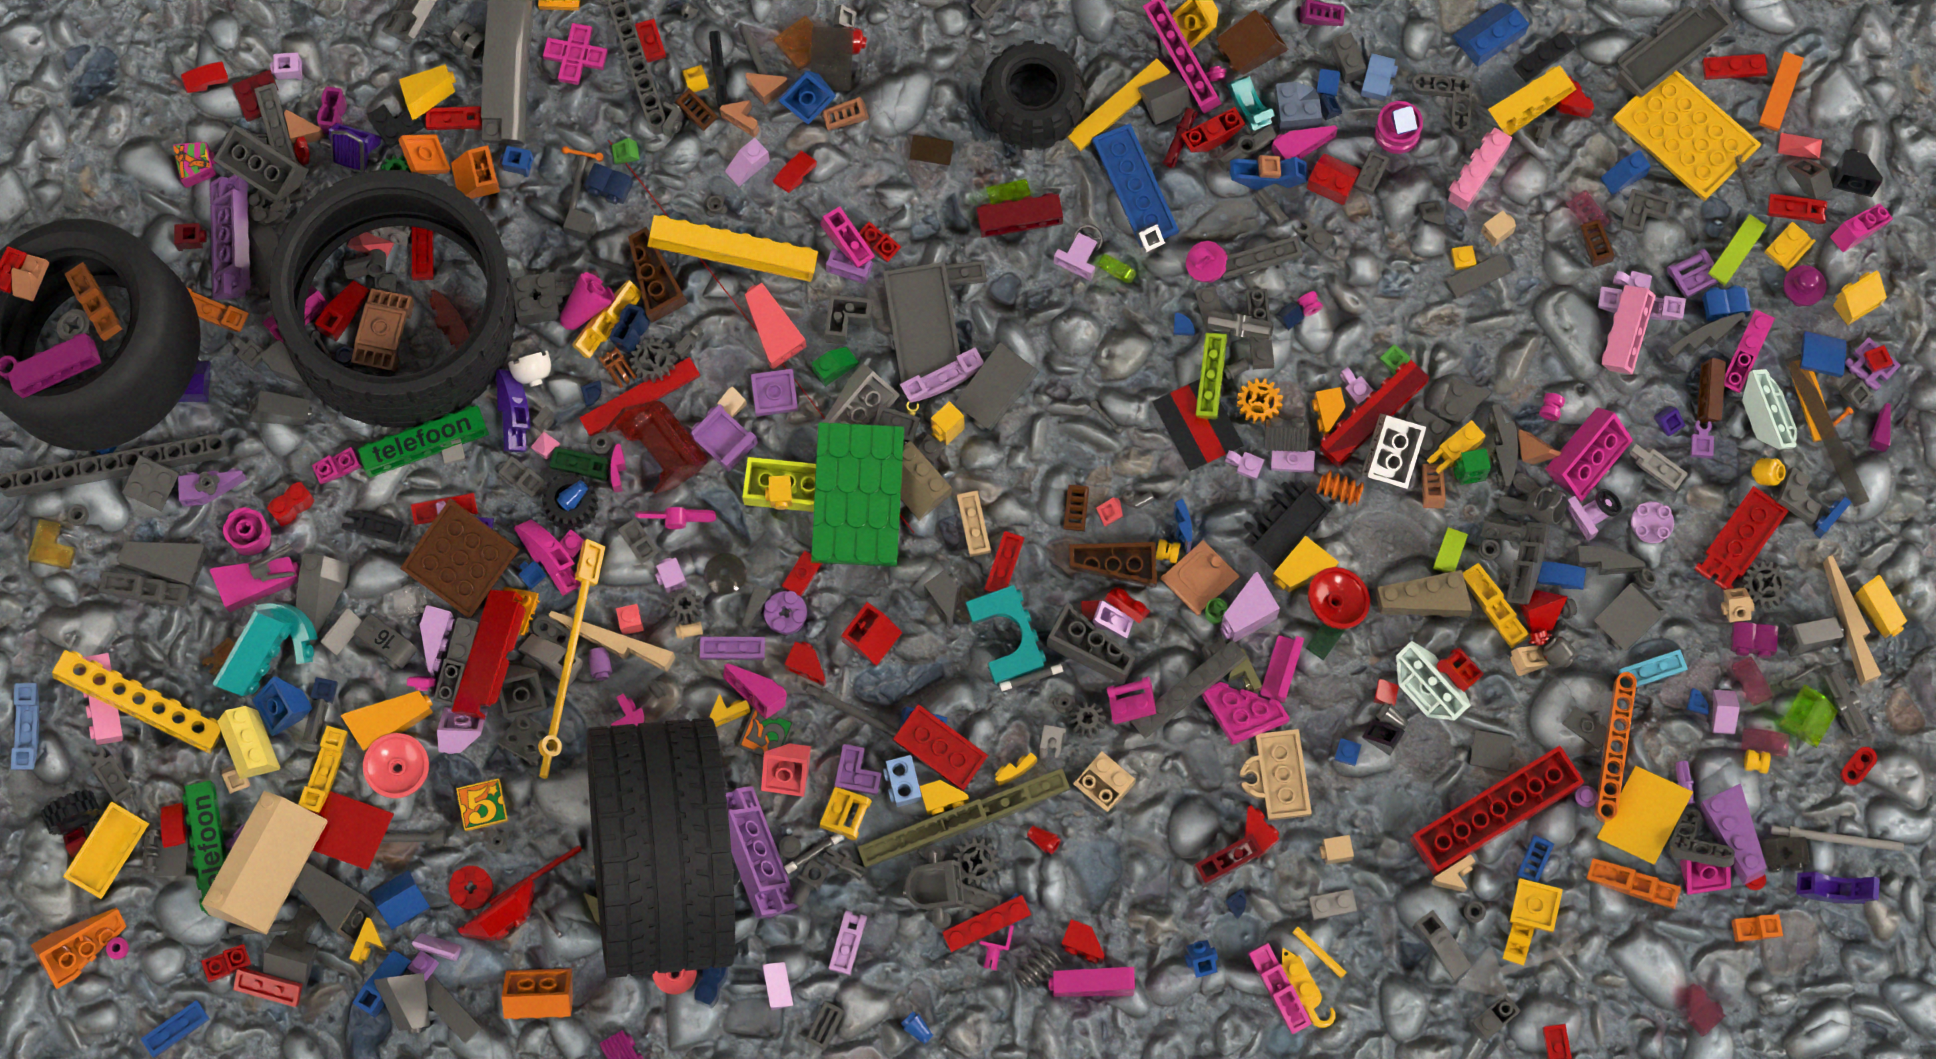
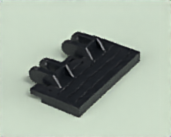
M1302 480L1294 486L1301 493L1300 495L1287 482H1283L1280 485L1293 499L1291 503L1277 491L1272 494L1273 498L1279 503L1266 516L1272 522V525L1260 513L1255 512L1252 515L1255 521L1265 529L1263 533L1248 521L1244 523V527L1251 533L1244 541L1273 570H1276L1300 541L1305 536H1308L1332 510Z

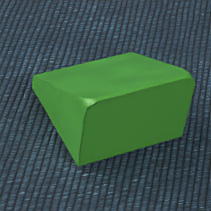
M626 138L611 145L615 164L640 160L636 141Z

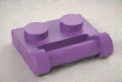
M1704 248L1699 250L1696 255L1676 265L1671 264L1667 266L1668 274L1674 279L1686 299L1719 282L1708 275V272L1715 263ZM1700 261L1705 264L1683 276L1680 274V271Z

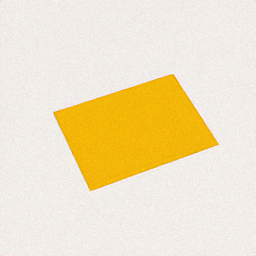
M1635 766L1620 793L1617 815L1611 821L1604 823L1597 838L1655 865L1693 791Z

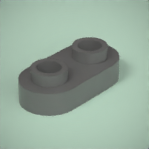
M539 616L535 619L533 630L537 636L567 649L570 637L568 629L548 616ZM542 626H548L546 631H541ZM560 637L566 638L563 643L558 642Z

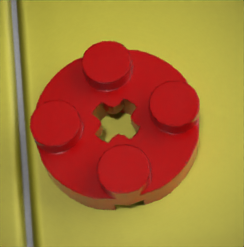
M465 866L456 870L449 882L450 897L456 905L464 910L473 911L482 908L491 899L494 891L491 877L484 869L478 866ZM473 882V885H477V889H474L473 893L469 894V891L465 890L469 883Z

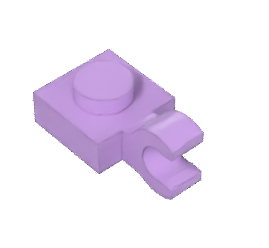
M1617 271L1616 275H1614L1613 284L1649 289L1652 276L1631 271L1628 276L1624 272Z
M1347 367L1341 371L1342 374L1339 376L1348 385L1344 389L1345 393L1357 406L1364 402L1373 390L1362 376L1356 379L1353 372Z
M1229 450L1225 462L1237 466L1236 473L1256 481L1264 459L1244 452L1243 457H1241L1236 452Z

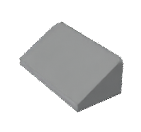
M349 608L346 609L322 638L321 643L333 654L338 655L355 635L353 632L359 627L362 620Z

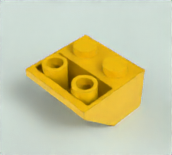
M1877 270L1871 274L1866 272L1858 278L1859 281L1855 284H1852V282L1848 283L1841 289L1842 292L1836 296L1837 300L1833 307L1847 326L1881 306L1887 298L1880 273Z

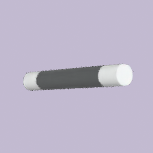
M1060 663L999 683L1001 691H1005L1061 673L1063 668Z
M836 833L785 865L786 872L788 874L826 851L828 847L831 848L844 839L843 836Z

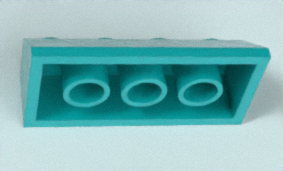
M273 608L255 610L214 680L213 685L240 696L254 694L260 686V679L269 671V664L272 658L276 657L280 652L282 641L291 633L290 627L293 621Z

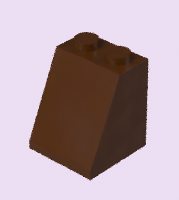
M1256 9L1216 38L1220 44L1217 47L1224 56L1227 55L1230 59L1228 64L1234 72L1238 71L1243 75L1289 50L1268 17Z

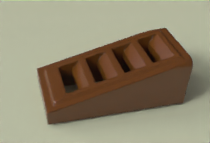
M690 88L674 102L681 108L682 113L702 131H705L718 119V116ZM690 99L691 102L685 106L684 103ZM696 104L698 107L691 112L689 109ZM702 109L704 112L697 118L695 114ZM708 114L710 118L705 123H702L701 120Z
M1600 219L1580 225L1593 267L1612 262L1615 255ZM1598 229L1597 232L1588 234V231ZM1597 237H1600V238H1601V239H1599V240L1591 241V239H1593V238H1597ZM1603 245L1602 248L1594 249V247Z
M1068 485L1063 530L1085 532L1089 497L1088 486ZM1072 494L1084 495V497L1072 496ZM1071 502L1083 503V506L1071 505ZM1070 510L1082 512V515L1070 513ZM1069 519H1076L1082 521L1081 523H1072L1069 522Z

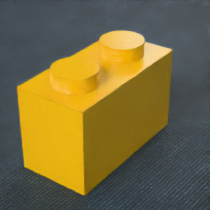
M950 401L931 417L932 436L947 446L965 429L964 415Z

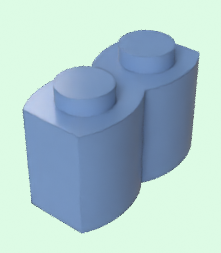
M1371 53L1360 96L1383 102L1386 96L1390 97L1393 85L1389 84L1391 77L1395 78L1398 66L1394 65L1395 59Z

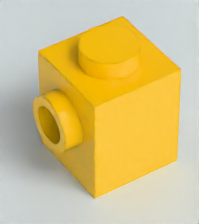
M790 475L768 477L769 488H765L766 501H770L771 508L775 507L777 510H784L788 506H793Z

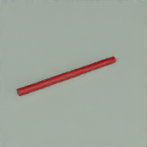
M579 845L490 899V905L517 888L527 879L531 878L534 881L581 852V847Z

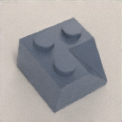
M1299 82L1277 83L1274 96L1279 131L1320 127L1322 113L1316 89Z

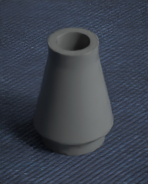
M1384 702L1375 715L1379 718L1378 721L1403 730L1409 723L1391 703Z

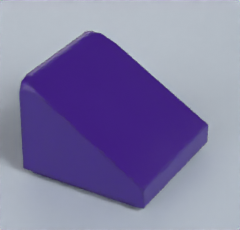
M1673 406L1665 408L1654 416L1655 421L1668 437L1686 426L1678 409Z

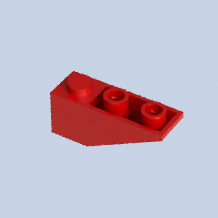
M353 280L325 307L314 323L318 331L337 342L371 290Z

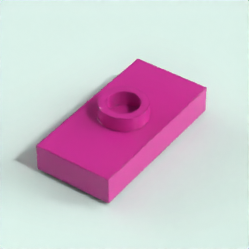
M412 676L407 678V686H413L415 690L428 691L429 687L437 686V678Z

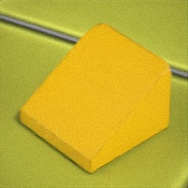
M702 65L682 71L688 89L690 88L693 92L709 88Z

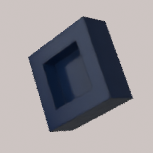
M316 677L310 698L312 700L324 699L327 703L333 704L338 682Z

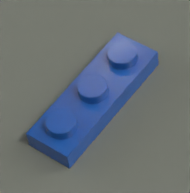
M196 1000L142 1037L141 1041L150 1055L155 1058L206 1023L210 1018L200 1002Z

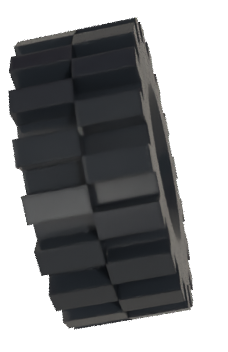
M79 790L73 794L69 793L67 796H61L58 800H53L50 802V805H46L41 810V816L50 835L70 833L72 830L95 821V818H98L99 814H101L100 807L91 790H83L82 792Z

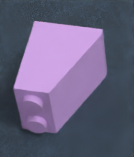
M1258 572L1253 574L1223 616L1222 628L1220 630L1226 640H1233L1235 643L1277 620L1280 608Z

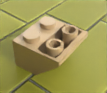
M1101 751L1073 785L1104 811L1108 812L1134 786L1135 778Z

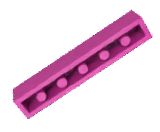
M1152 0L1143 5L1145 12L1202 112L1206 114L1221 105L1219 97L1164 1Z

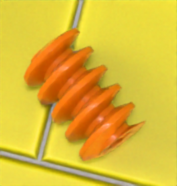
M1329 470L1326 474L1323 473L1316 493L1319 494L1324 490V497L1332 493V500L1340 496V503L1348 499V506L1356 502L1357 507L1364 489V482L1356 486V479L1348 483L1347 476L1340 480L1339 473L1332 477V471Z

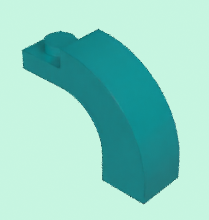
M1243 76L1226 83L1233 103L1248 128L1255 131L1272 123L1271 117L1275 116L1272 108H1266L1261 103L1250 76Z
M285 603L255 605L256 610L273 608L293 621L290 627V635L293 639L296 664L313 662L314 649L310 641L317 640L318 637L313 623L305 613Z

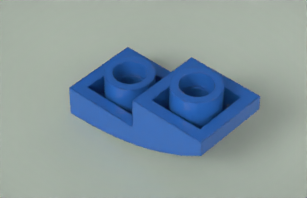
M1543 561L1538 576V583L1560 585L1562 589L1583 590L1586 568Z

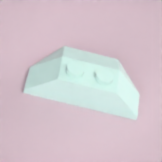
M1767 369L1750 371L1742 402L1756 438L1779 450L1795 448L1797 428L1782 390L1770 377Z
M1411 641L1396 655L1398 685L1427 717L1455 721L1471 706L1466 693L1457 688L1446 673L1438 671L1437 663L1439 660L1434 654Z

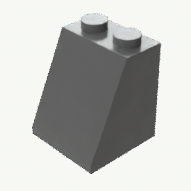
M1635 582L1630 583L1594 621L1597 623L1595 627L1603 635L1608 634L1613 639L1611 643L1617 649L1621 650L1623 648L1627 651L1667 612Z

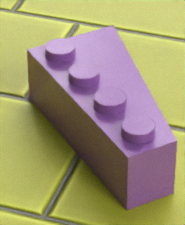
M1741 783L1702 801L1699 811L1720 845L1729 846L1735 851L1732 867L1742 884L1745 885L1762 877L1767 867Z

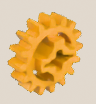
M1255 378L1254 384L1247 381V387L1242 386L1240 390L1242 393H1238L1237 399H1239L1237 407H1242L1239 412L1240 415L1246 413L1245 420L1253 418V424L1257 420L1264 424L1265 419L1271 420L1273 418L1272 415L1278 416L1279 411L1277 409H1282L1283 404L1280 402L1283 400V396L1278 395L1280 388L1274 389V382L1269 385L1266 384L1267 379L1265 378L1262 383H1259L1258 378ZM1250 394L1251 399L1246 403V397ZM1271 400H1274V405L1270 409V405L1268 403H1270Z

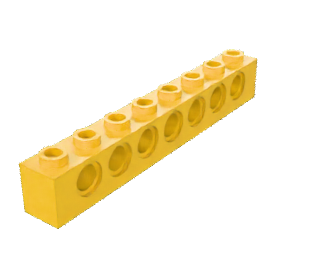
M64 650L52 671L54 679L206 753H212L222 734L217 722L218 720L211 717L207 719L201 716V713L196 709L189 708L188 710L182 707V704L175 699H165L161 697L162 694L154 689L147 690L136 680L131 679L128 681L122 678L123 675L121 673L102 668L103 665L97 661L91 660L89 662L83 659V656L72 650L69 652ZM77 668L86 670L83 675L74 674V670ZM98 677L106 680L102 685H96L93 681ZM116 687H123L125 692L117 695L113 690ZM141 696L145 701L142 704H135L133 699ZM162 706L165 711L161 714H156L153 712V708ZM178 715L182 716L185 719L182 723L179 724L173 722L172 720L175 716ZM196 725H201L204 731L195 733L192 728Z

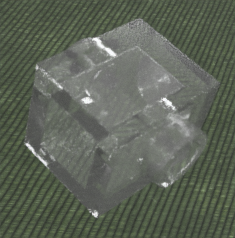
M407 585L402 587L401 590L392 591L395 611L399 617L406 616L412 618L424 612L423 605H427L425 592L421 593L418 586Z

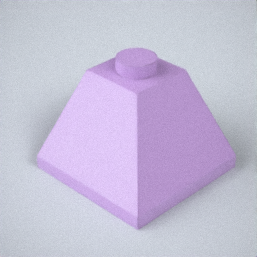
M444 707L437 729L438 752H446L448 754L461 753L481 735L485 720L451 712L452 707ZM480 708L479 711L487 716L488 709Z

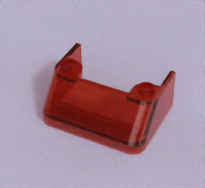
M660 401L623 407L605 429L607 433L621 430L627 440L641 441L662 467L663 471L659 474L660 483L653 489L655 494L677 488L708 463L704 452L670 409Z

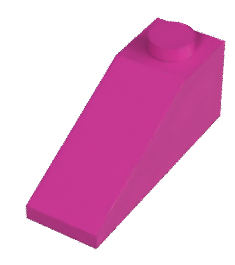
M1333 125L1289 131L1284 135L1279 134L1273 140L1271 151L1275 156H1280V161L1292 157L1302 159L1336 137L1338 128Z
M840 206L822 217L820 225L857 268L875 258L873 252Z
M729 663L724 665L723 678L765 719L785 707L787 693L782 686L777 685L772 679Z

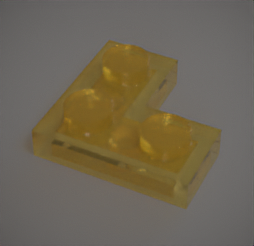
M39 519L27 558L29 562L71 570L76 549L57 544L62 527L60 523Z

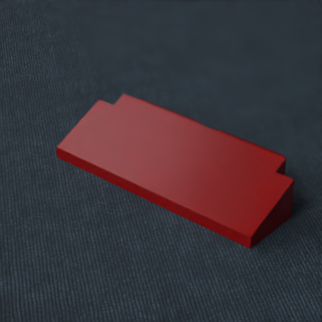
M489 591L451 712L485 720L486 715L479 711L480 706L490 707L491 704H495L498 701L509 666V660L506 656L515 647L526 612L522 604L519 603L522 602L523 598L517 592Z

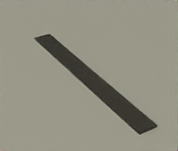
M1801 354L1785 359V363L1853 506L1856 507L1870 502L1809 371L1800 369Z

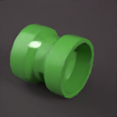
M1213 598L1207 603L1205 617L1210 623H1222L1223 616L1228 609L1226 602L1220 598Z

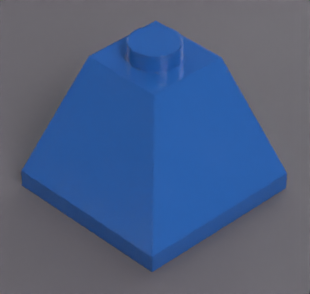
M272 677L252 699L272 736L303 720L313 709L303 690L278 677Z

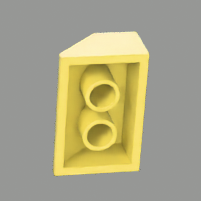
M247 706L226 710L217 722L239 778L244 779L280 770V765L258 710Z

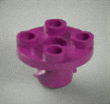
M1801 265L1787 273L1783 281V288L1786 296L1795 306H1811L1818 303L1824 296L1826 281L1822 273L1816 268Z

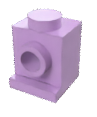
M298 52L273 54L274 62L270 63L271 73L275 75L277 80L294 78L302 80V60Z

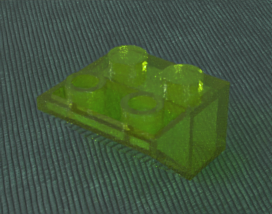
M1804 684L1798 690L1778 726L1817 748L1838 711L1823 694Z

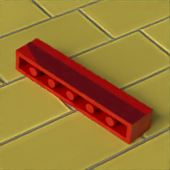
M1412 360L1407 364L1403 362L1396 369L1397 373L1392 378L1390 376L1381 383L1380 386L1382 387L1377 392L1372 391L1365 400L1367 402L1362 406L1357 405L1350 414L1352 416L1350 418L1341 420L1335 428L1337 430L1334 433H1328L1320 441L1322 443L1320 451L1337 468L1374 434L1380 413L1392 417L1428 383L1429 376Z

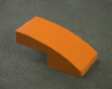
M1779 914L1731 920L1735 942L1783 936Z

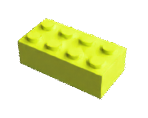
M748 457L742 497L744 505L771 508L770 501H766L765 488H769L768 477L790 475L793 506H788L787 509L814 512L816 464Z

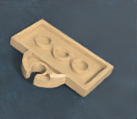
M1299 729L1256 735L1258 756L1251 757L1244 763L1240 771V777L1253 774L1256 776L1257 781L1254 784L1241 783L1242 789L1255 799L1265 800L1268 821L1311 816Z

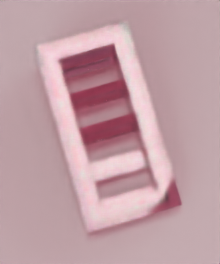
M1586 189L1566 202L1570 210L1583 224L1595 221L1598 218L1601 220L1603 228L1610 223ZM1580 200H1583L1584 203L1581 204L1580 206H1578L1577 203H1578ZM1589 206L1590 209L1583 213L1582 209ZM1594 212L1596 215L1589 220L1587 216ZM1598 229L1590 230L1591 233L1598 231Z

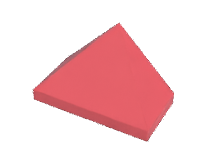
M1781 133L1778 153L1819 160L1822 140Z
M365 232L352 238L347 246L367 255L371 250L379 249L384 251L388 258L394 243Z

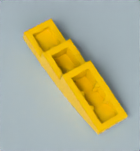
M627 280L614 293L615 299L613 302L596 314L572 343V346L585 358H590L600 343L606 342L613 327L620 321V315L625 306L629 303L636 305L642 297L641 290L630 280Z
M1477 563L1463 572L1467 587L1512 649L1529 638V633L1516 618L1517 614L1504 599V594L1481 565Z

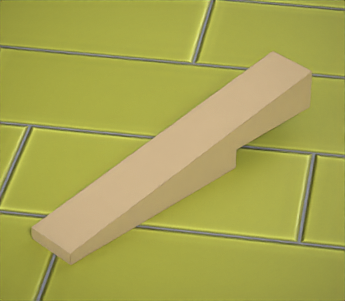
M1833 555L1825 559L1823 565L1844 629L1860 686L1877 680L1881 673L1864 640L1870 631Z
M554 611L549 613L551 619L571 631L573 618ZM583 621L581 623L579 636L600 647L606 648L607 651L624 660L631 653L665 672H668L675 660L674 652Z

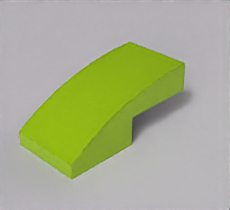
M1448 527L1433 569L1444 573L1454 572L1468 534Z

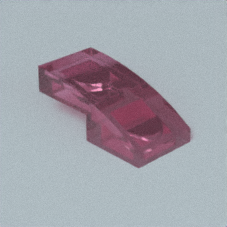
M1752 657L1732 665V671L1742 684V691L1753 706L1773 698L1765 678Z
M1743 728L1741 750L1747 751V749H1751L1761 753L1769 752L1771 756L1788 757L1790 735L1768 730Z

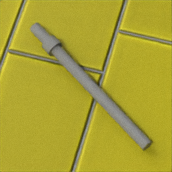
M1771 826L1770 834L1787 836L1788 839L1794 840L1804 838L1902 852L1904 850V843L1803 830L1797 826H1789L1788 828Z

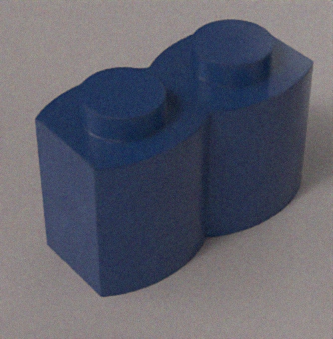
M594 163L584 186L589 195L593 197H606L608 202L617 205V203L624 204L634 182L629 175Z
M630 303L622 310L620 321L613 327L610 334V340L618 350L631 354L632 351L637 349L636 345L640 343V336L646 332L650 323L644 310Z
M710 966L709 969H703V979L697 984L694 992V999L697 1004L710 1009L716 1005L720 996V988L728 977V967L712 968Z

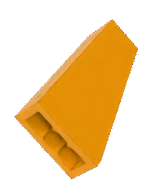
M418 690L344 713L341 717L362 750L366 753L372 743L380 737L392 733H403L431 715L433 711L430 706L433 703L427 694L422 696Z

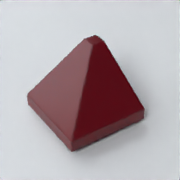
M83 827L63 836L65 848L72 858L77 855L87 840Z

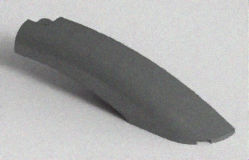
M488 0L481 107L482 141L484 143L525 144L527 87L534 0Z

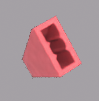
M760 283L758 286H751L745 294L746 303L769 366L774 370L806 348V340L763 283Z

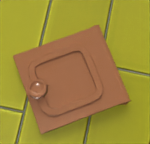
M1202 540L1166 574L1162 575L1160 579L1199 616L1211 599L1220 596L1240 576Z

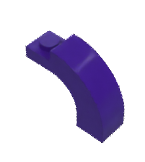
M1818 872L1797 873L1796 895L1824 902L1865 904V901L1879 900L1880 879L1877 877L1838 878Z

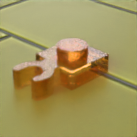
M229 637L212 650L215 656L207 657L202 661L205 667L210 663L214 664L213 668L209 670L211 675L219 671L220 665H224L235 646Z

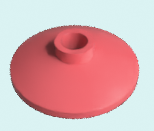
M682 969V971H679L678 977H672V972L658 973L655 971L652 974L655 984L661 991L676 995L684 993L692 987L696 980L697 970L685 971V969Z

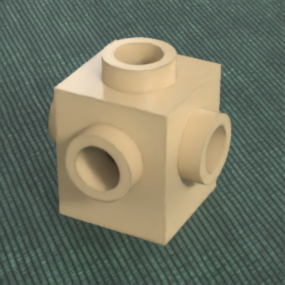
M1745 587L1724 590V602H1721L1722 614L1726 615L1730 623L1751 620L1754 603Z

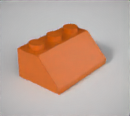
M572 968L506 971L501 996L504 1019L562 1018L571 1016L573 1004Z

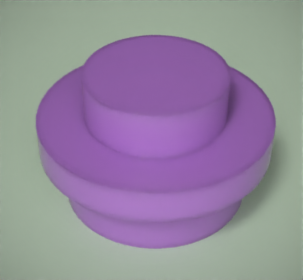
M1582 786L1576 791L1575 799L1581 807L1589 808L1596 803L1598 795L1594 788Z

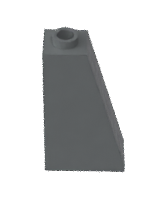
M125 542L123 547L118 550L117 562L124 568L173 584L186 585L190 587L189 589L194 590L209 550L203 544Z

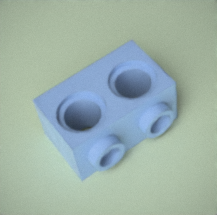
M909 755L886 761L887 768H883L885 780H890L892 788L888 789L891 802L895 801L896 807L922 801L912 756ZM897 767L905 769V773L901 776L895 775L893 771ZM901 788H908L911 791L905 797L900 796L898 792Z

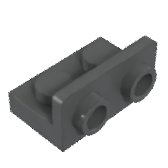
M879 406L873 425L904 427V446L909 441L914 444L920 417Z

